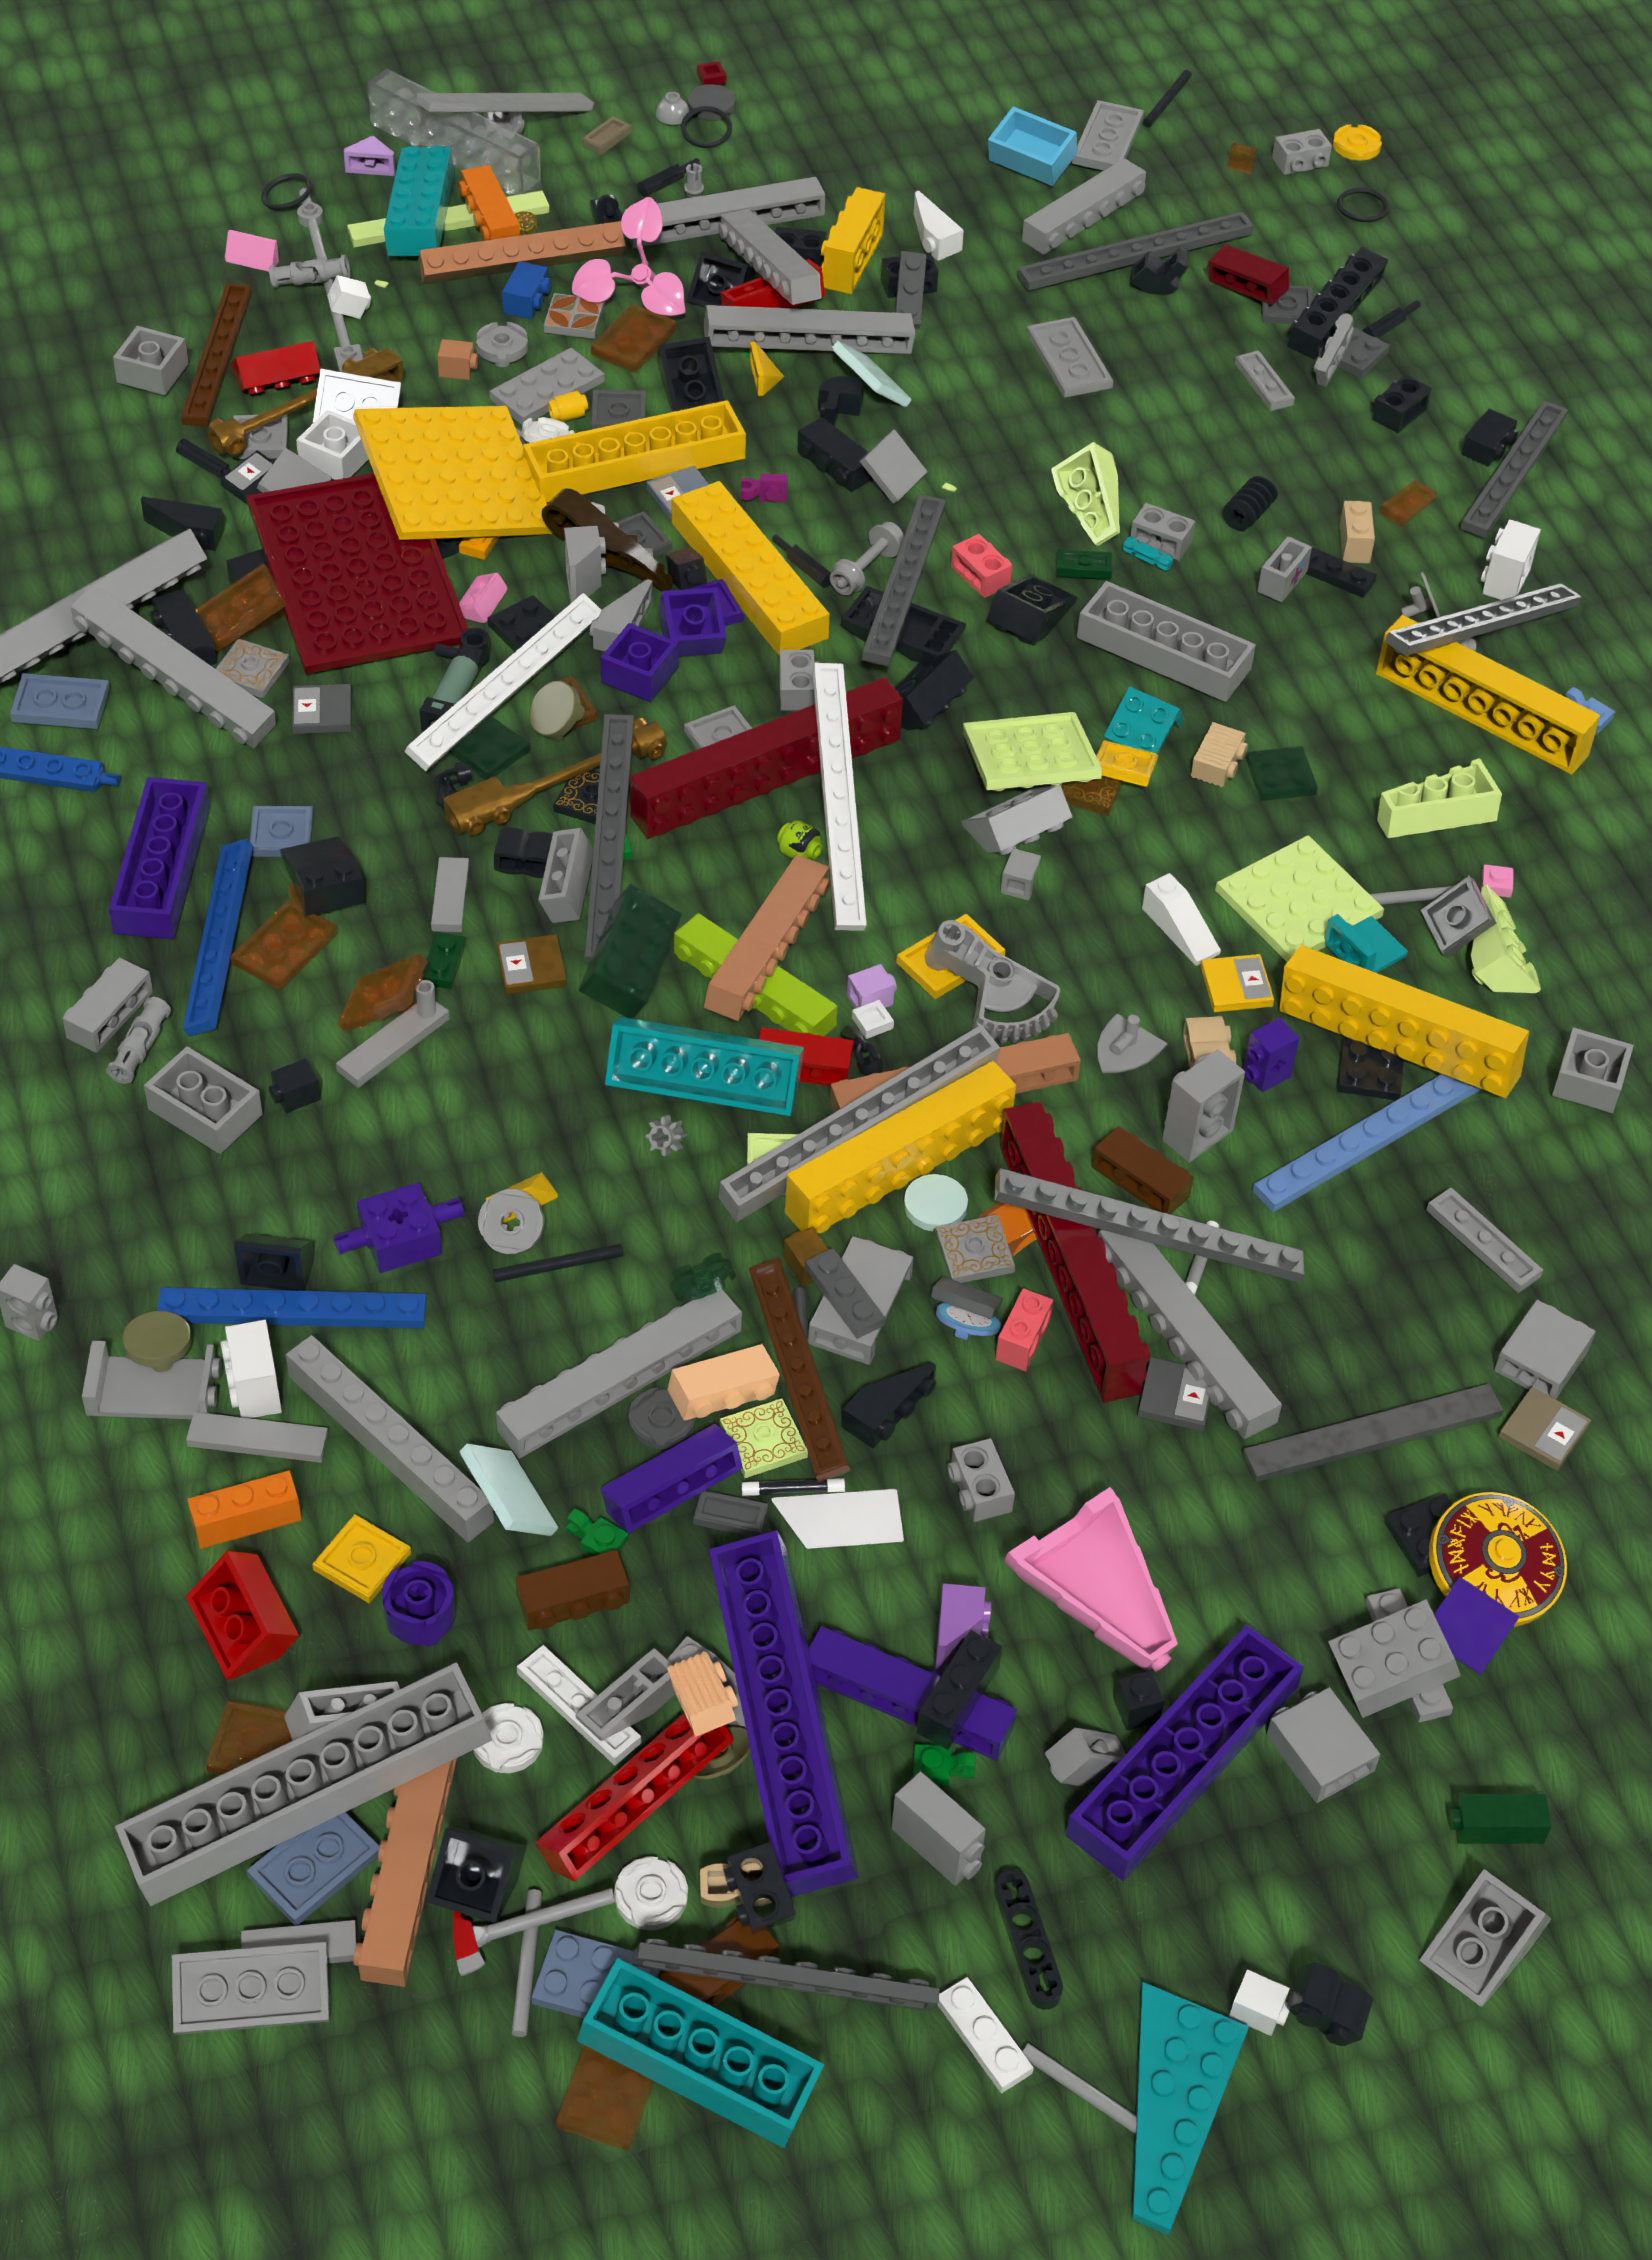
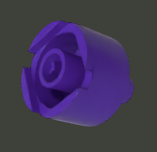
M424 1561L412 1562L409 1567L401 1570L400 1567L397 1568L385 1580L382 1589L385 1621L390 1634L399 1640L409 1644L433 1646L451 1629L455 1621L454 1589L447 1573L438 1565Z

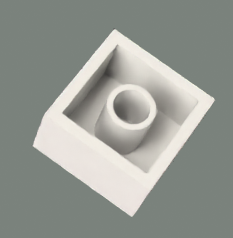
M328 409L296 440L298 456L327 473L334 480L351 477L369 459L354 420Z
M1510 519L1505 529H1499L1494 543L1496 546L1491 545L1486 557V561L1490 563L1489 566L1486 565L1482 574L1481 581L1485 582L1482 594L1500 600L1518 596L1530 572L1541 529Z
M266 1320L225 1327L227 1340L221 1341L232 1408L239 1407L242 1418H255L282 1413Z

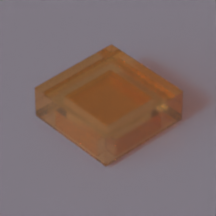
M1233 142L1228 168L1251 174L1254 169L1257 148Z

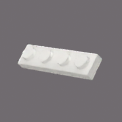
M544 1645L517 1666V1674L614 1766L641 1744V1736L631 1726L600 1741L576 1719V1714L598 1695Z

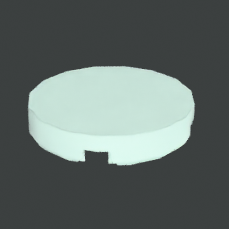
M938 1174L921 1176L912 1181L906 1189L904 1198L906 1216L914 1225L924 1230L933 1231L936 1226L962 1222L966 1216L968 1205L966 1191L958 1181L948 1176Z

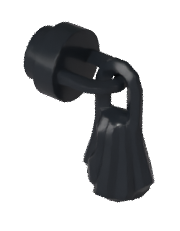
M455 763V768L445 770L434 777V784L437 790L436 804L442 807L443 810V798L457 792L453 784L459 783L460 786L468 785V781L473 780L468 763ZM456 773L457 778L450 780L448 775Z
M847 1025L841 1032V1038L854 1040L853 1050H855L860 1073H864L865 1076L881 1073L883 1061L881 1056L877 1054L874 1045L863 1040L862 1032L859 1029ZM869 1050L870 1056L863 1058L862 1052L866 1053Z

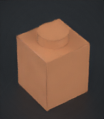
M442 339L437 356L439 377L470 380L472 370H476L478 366V354L474 353L473 342Z

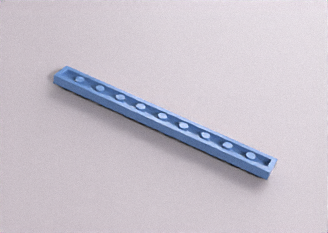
M1441 1074L1254 1184L1253 1192L1272 1212H1275L1481 1089Z

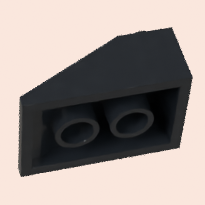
M710 336L658 345V366L672 412L725 401Z
M1029 574L997 590L987 620L995 623L994 626L1002 631H1011L1019 635L1018 638L1026 643H1036L1046 638L1076 603L1078 597Z
M338 836L280 849L282 859L305 916L364 903L363 876L355 857Z

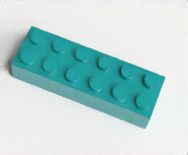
M435 145L432 147L408 146L401 148L383 229L387 256H419L420 250L440 247L455 174L451 147Z
M619 1017L612 1026L605 1085L791 1116L797 1103L804 1047Z
M619 1958L616 1959L586 2014L577 2038L578 2042L782 2148H785L825 2065Z

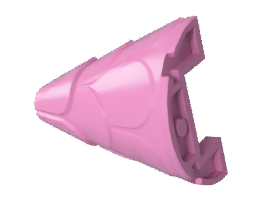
M1111 1487L1086 1502L1077 1515L1066 1524L1041 1540H1038L1034 1535L1006 1555L1004 1560L1006 1565L1025 1583L1055 1603L1064 1613L1092 1630L1095 1638L1143 1670L1147 1671L1153 1668L1157 1672L1172 1660L1169 1654L1178 1645L1159 1590L1152 1583L1140 1546L1135 1541L1121 1501Z

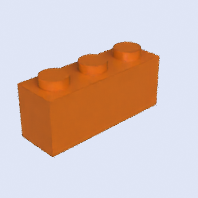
M290 1470L187 1499L200 1549L302 1521L299 1499Z

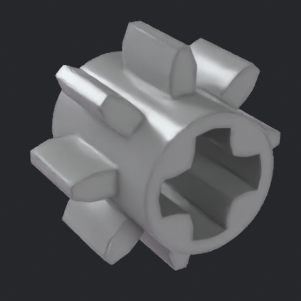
M670 1115L661 1117L660 1121L654 1120L649 1123L652 1129L645 1137L649 1139L652 1145L651 1151L660 1149L662 1155L667 1156L671 1154L672 1150L679 1151L683 1149L680 1142L687 1134L683 1133L681 1120L671 1122Z

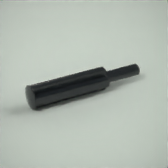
M695 158L681 166L677 163L639 182L637 189L645 197L683 178L687 165L691 164L692 169L693 163L700 165V160Z
M1416 300L1403 309L1401 306L1365 327L1363 332L1376 338L1380 337L1407 320L1405 316L1421 306L1420 301Z
M185 438L181 439L177 444L176 452L219 478H222L231 471L228 469L229 464Z
M778 534L773 535L772 541L788 553L787 558L822 587L826 588L831 585V572L797 544L791 546Z

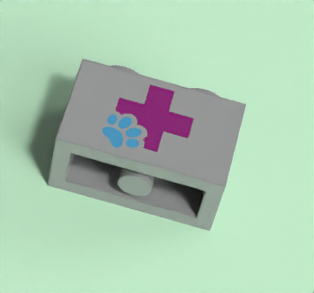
M1287 536L1262 566L1257 592L1283 602L1306 574L1312 547Z

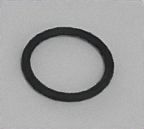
M700 106L690 110L684 116L681 122V131L685 139L691 144L698 147L711 148L724 143L729 138L732 132V122L723 110L713 106ZM697 112H716L726 120L727 131L721 139L715 142H699L691 138L687 133L686 123L688 119Z
M300 173L279 176L265 186L261 195L262 202L265 206L274 210L294 207L309 196L312 190V181L309 177ZM299 178L307 183V189L303 195L292 202L278 205L271 204L267 200L268 191L284 180Z
M1364 187L1351 188L1344 191L1339 196L1337 202L1341 213L1352 220L1360 222L1380 220L1387 215L1390 208L1389 201L1382 193ZM1352 193H1368L1382 200L1384 210L1377 216H1357L1344 208L1343 199Z

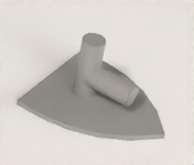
M1422 571L1421 575L1430 597L1424 599L1421 588L1418 586L1411 588L1410 594L1414 604L1401 608L1402 613L1409 618L1434 608L1437 618H1439L1440 614L1425 574Z
M1116 1014L1101 1032L1098 1041L1097 1060L1101 1073H1120L1143 1066L1159 1055L1168 1043L1139 1027L1140 1018L1137 1015H1130L1128 1019H1125Z

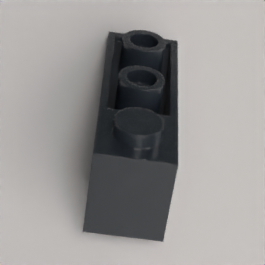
M930 1363L864 1386L842 1409L841 1427L872 1449L881 1440H888L893 1434L896 1424L902 1418L907 1419L913 1413L916 1403L923 1396L928 1397L934 1390L937 1383L935 1380L936 1365Z

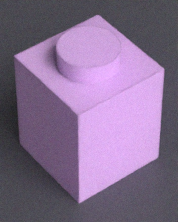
M881 964L848 975L847 997L855 1009L880 1000L885 1008L893 1005L894 991L897 990V985L894 977L891 974H887Z

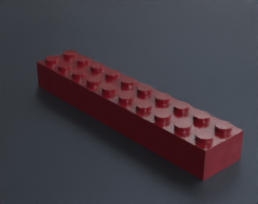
M885 677L846 692L851 758L867 754L870 751L900 740L903 698ZM815 704L631 775L630 814L632 820L648 840L708 815L715 814L728 807L741 804L761 794H766L771 790L791 784L809 775L817 774L821 771Z
M1041 1101L1004 1109L1000 1150L1008 1170L1082 1190L1074 1182L1073 1166L1071 1162H1066L1064 1158L1062 1140L1060 1137L1056 1138L1052 1116L1050 1113L1045 1112ZM1025 1209L1102 1403L1141 1395L1142 1384L1146 1380V1363L1150 1361V1352L1146 1342H1141L1136 1317L1134 1315L1130 1316L1127 1309L1128 1300L1124 1289H1119L1117 1285L1116 1269L1113 1263H1108L1103 1238L1097 1237L1095 1227Z

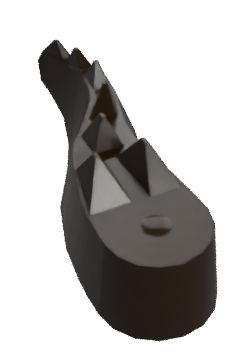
M565 488L542 509L541 515L546 526L564 540V528L598 526L599 537L605 538L606 554H601V558H605L606 566L629 572L644 580H652V585L660 591H668L673 587L672 575L665 574V565L658 563L653 558V549L643 548L637 543V535H627L619 529V524L612 522L606 516L605 506L590 502L579 492Z

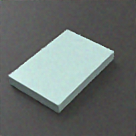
M837 340L832 347L833 351L876 393L907 407L912 399L867 355Z
M466 1444L460 1450L462 1458L505 1530L547 1536L554 1534L558 1529L557 1524L512 1451Z

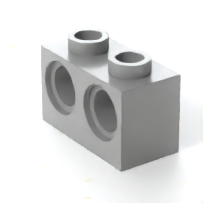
M1320 129L1275 137L1272 159L1284 175L1327 167L1329 165L1332 145Z
M1145 503L1132 522L1130 537L1139 540V544L1144 542L1160 550L1161 554L1166 553L1179 561L1193 541L1196 521Z
M780 650L779 682L781 710H801L815 704L812 669L814 663L820 662L814 661V650Z
M13 1264L0 1281V1309L5 1327L40 1342L46 1332L54 1328L58 1318L49 1279Z
M992 1439L953 1448L951 1463L947 1465L949 1477L952 1483L957 1482L960 1488L959 1498L964 1511L969 1510L973 1522L1012 1512L1015 1493ZM983 1493H984V1494H988V1495H990V1496H982V1495H980V1494H983Z

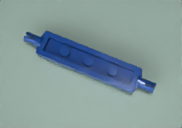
M0 747V778L90 792H96L102 784L119 787L120 774L104 773L101 761Z

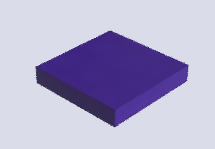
M1461 1577L1458 1578L1434 1614L1454 1658L1480 1676L1520 1618V1616Z

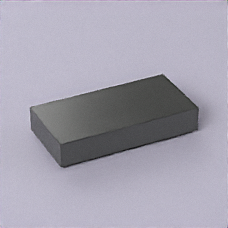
M943 1276L933 1286L931 1293L933 1299L988 1319H992L1001 1309L1003 1302L1001 1297Z
M704 1490L699 1496L693 1517V1525L750 1537L762 1534L768 1512V1503Z

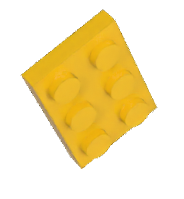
M967 914L955 920L972 929L991 948L1005 956V949ZM934 932L897 954L896 963L936 1000L964 983L966 979L961 976H955V973L948 969L935 970L928 966L925 954L936 934Z

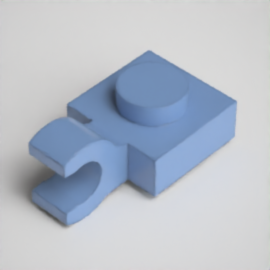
M1572 687L1566 693L1568 699L1601 715L1596 734L1613 719L1615 711L1592 697L1586 701L1579 689Z

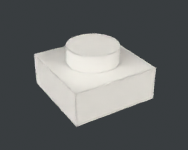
M880 1000L852 1010V1019L866 1039L893 1029L894 1020Z

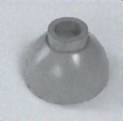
M668 92L657 106L656 118L666 125H680L684 116L689 112L688 105L680 98L679 93Z

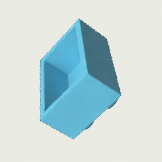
M1013 106L988 139L989 161L1053 186L1078 153L1077 132Z

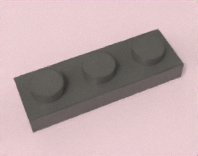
M901 251L895 313H911L914 328L919 329L921 325L926 254Z
M834 1248L805 1261V1270L856 1339L885 1326L886 1317Z

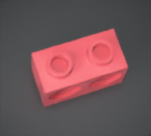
M980 534L952 547L951 567L983 598L996 593L999 588L1011 583L1012 564Z
M1024 1288L1022 1289L998 1337L996 1361L1025 1372L1027 1371L1050 1324L1053 1299Z

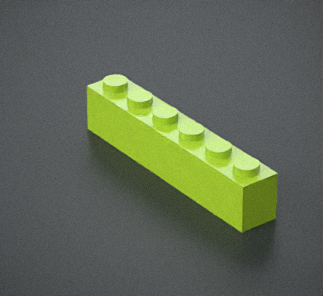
M698 913L674 933V954L683 962H688L697 968L705 977L712 979L738 939ZM777 966L772 978L767 976L763 992L761 994L756 993L752 1008H756L768 1016L772 1022L780 1024L789 1031L825 1036L837 1026L838 1005L779 966Z

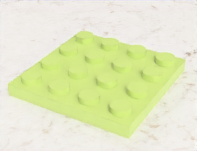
M1075 712L963 723L964 737L986 790L1002 791L1006 788H1031L1035 785L1043 784L1060 785L1063 782L1072 781L1089 782L1092 779L1102 778L1101 765Z
M1309 835L1218 881L1215 889L1286 962L1289 961L1300 945L1317 951L1326 947L1324 937L1328 919L1336 914H1339L1347 923L1353 926L1370 916L1377 920L1383 916L1384 908Z

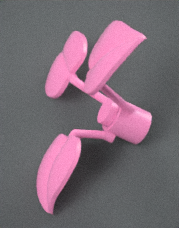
M646 197L631 205L624 212L621 219V228L625 236L629 239H637V247L642 263L632 269L631 275H625L617 272L611 273L610 264L606 260H590L578 270L572 284V293L592 303L604 302L614 293L615 282L612 278L616 277L628 280L629 282L634 281L640 288L644 289L641 293V299L644 306L651 312L664 316H677L686 313L684 288L681 280L675 274L668 272L655 275L648 267V261L644 254L642 240L648 243L655 242L660 236L663 227L660 208L651 197Z

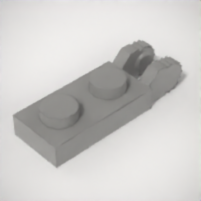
M1349 313L1338 317L1335 322L1336 332L1333 337L1328 338L1322 358L1318 357L1315 363L1314 372L1316 373L1317 384L1327 387L1354 333L1352 326L1353 317Z

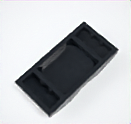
M866 586L841 618V624L866 642L884 592ZM911 603L896 649L911 661L918 662L947 653L966 629V623Z

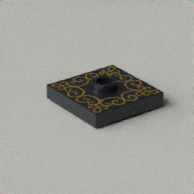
M589 770L568 779L553 804L554 812L596 824L600 772Z

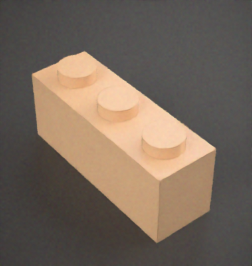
M763 1344L672 1369L667 1390L685 1421L695 1417L703 1418L710 1413L723 1409H734L741 1404L754 1400H765L775 1394L780 1374Z

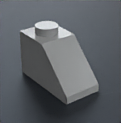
M1074 1728L1047 1750L1045 1755L1051 1764V1773L1060 1783L1083 1786L1106 1777L1125 1757L1126 1753L1115 1734Z

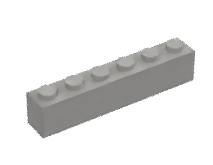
M1123 158L1025 219L1022 241L1043 255L1057 248L1082 230L1090 227L1098 220L1109 215V213L1141 195L1145 189L1146 171Z

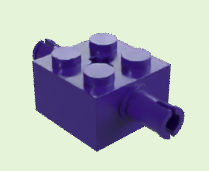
M418 1182L357 1201L359 1225L361 1228L338 1235L335 1234L333 1239L339 1255L367 1246L370 1249L379 1273H383L442 1255L440 1230L437 1224L465 1217L464 1209L459 1197L432 1206L430 1203H427Z

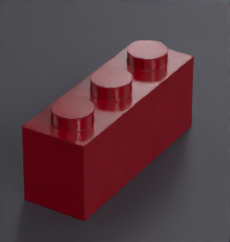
M1226 244L1208 261L1210 282L1267 304L1273 305L1289 289L1288 267Z

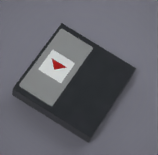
M256 450L221 478L220 485L247 504V495L262 493L257 489L258 483L274 462Z

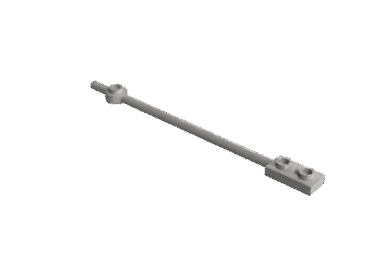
M303 188L299 191L300 196L303 195V193L306 191V188ZM309 194L297 210L298 222L302 226L309 228L316 258L328 260L318 226L323 222V210L319 205L311 201ZM333 278L323 282L326 295H328L332 287ZM331 311L340 347L333 348L338 372H340L345 360L353 358L358 361L363 359L359 344H350L343 314Z

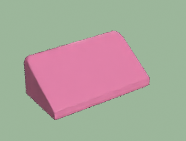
M229 230L225 261L269 272V266H276L279 262L277 241Z
M499 573L481 575L475 578L459 602L464 618L480 623L487 622V617L491 616L507 591V586Z

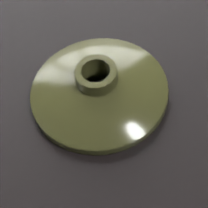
M727 1727L734 1741L701 1769L694 1778H716L729 1774L739 1766L751 1752L746 1729Z

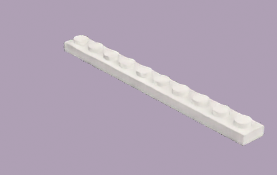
M582 593L411 742L404 752L422 769L427 771L591 626L592 621L598 619L602 610Z
M814 663L812 671L835 930L864 931L866 928V914L843 664Z

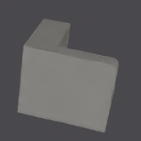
M1013 848L1003 871L1001 893L1029 901L1033 891L1034 876L1040 864L1041 856Z

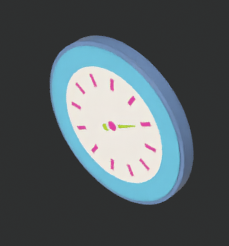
M941 1303L937 1306L936 1316L947 1326L956 1329L955 1336L961 1339L968 1340L969 1335L991 1336L997 1334L1000 1330L1001 1323L995 1316L992 1319H988L947 1303Z

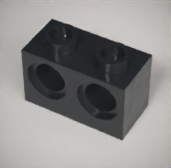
M776 227L775 233L803 259H810L818 266H822L824 256L821 255V248L824 240H826V231Z
M923 253L926 254L923 294L937 292L939 271L932 254ZM900 256L882 258L881 282L888 298L896 297Z
M1405 374L1400 380L1394 381L1388 390L1375 398L1372 420L1398 434L1428 408L1432 388Z
M771 1842L727 1858L729 1867L723 1869V1873L729 1890L736 1889L741 1904L735 1905L742 1928L749 1926L753 1935L795 1919L796 1913ZM754 1862L761 1867L762 1875L757 1880H747L741 1874L742 1866L746 1863ZM766 1898L772 1901L775 1906L773 1914L768 1917L757 1915L753 1909V1905L757 1900Z

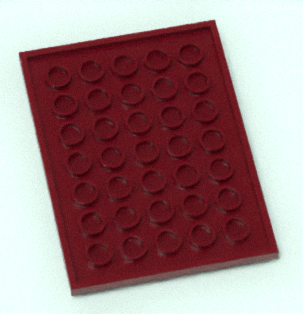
M374 473L247 495V504L305 674L432 650L438 643L447 646L461 644V634L468 629L435 538L399 540Z

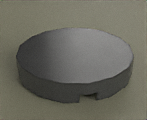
M709 84L694 88L687 97V105L689 111L700 106H713L731 115L736 107V99L730 89L720 85ZM712 111L696 113V117L703 120L714 121L723 119L720 114Z
M659 1387L640 1393L633 1400L629 1409L628 1421L630 1431L637 1441L647 1447L661 1450L672 1448L687 1440L693 1433L696 1417L684 1421L668 1390H659Z

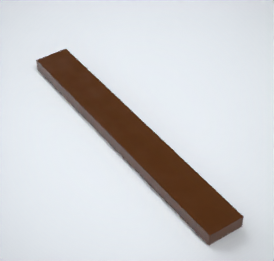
M226 283L181 416L182 425L209 427L253 293L252 286Z
M778 1257L749 1268V1272L818 1482H822L849 1472L851 1470L781 1260Z

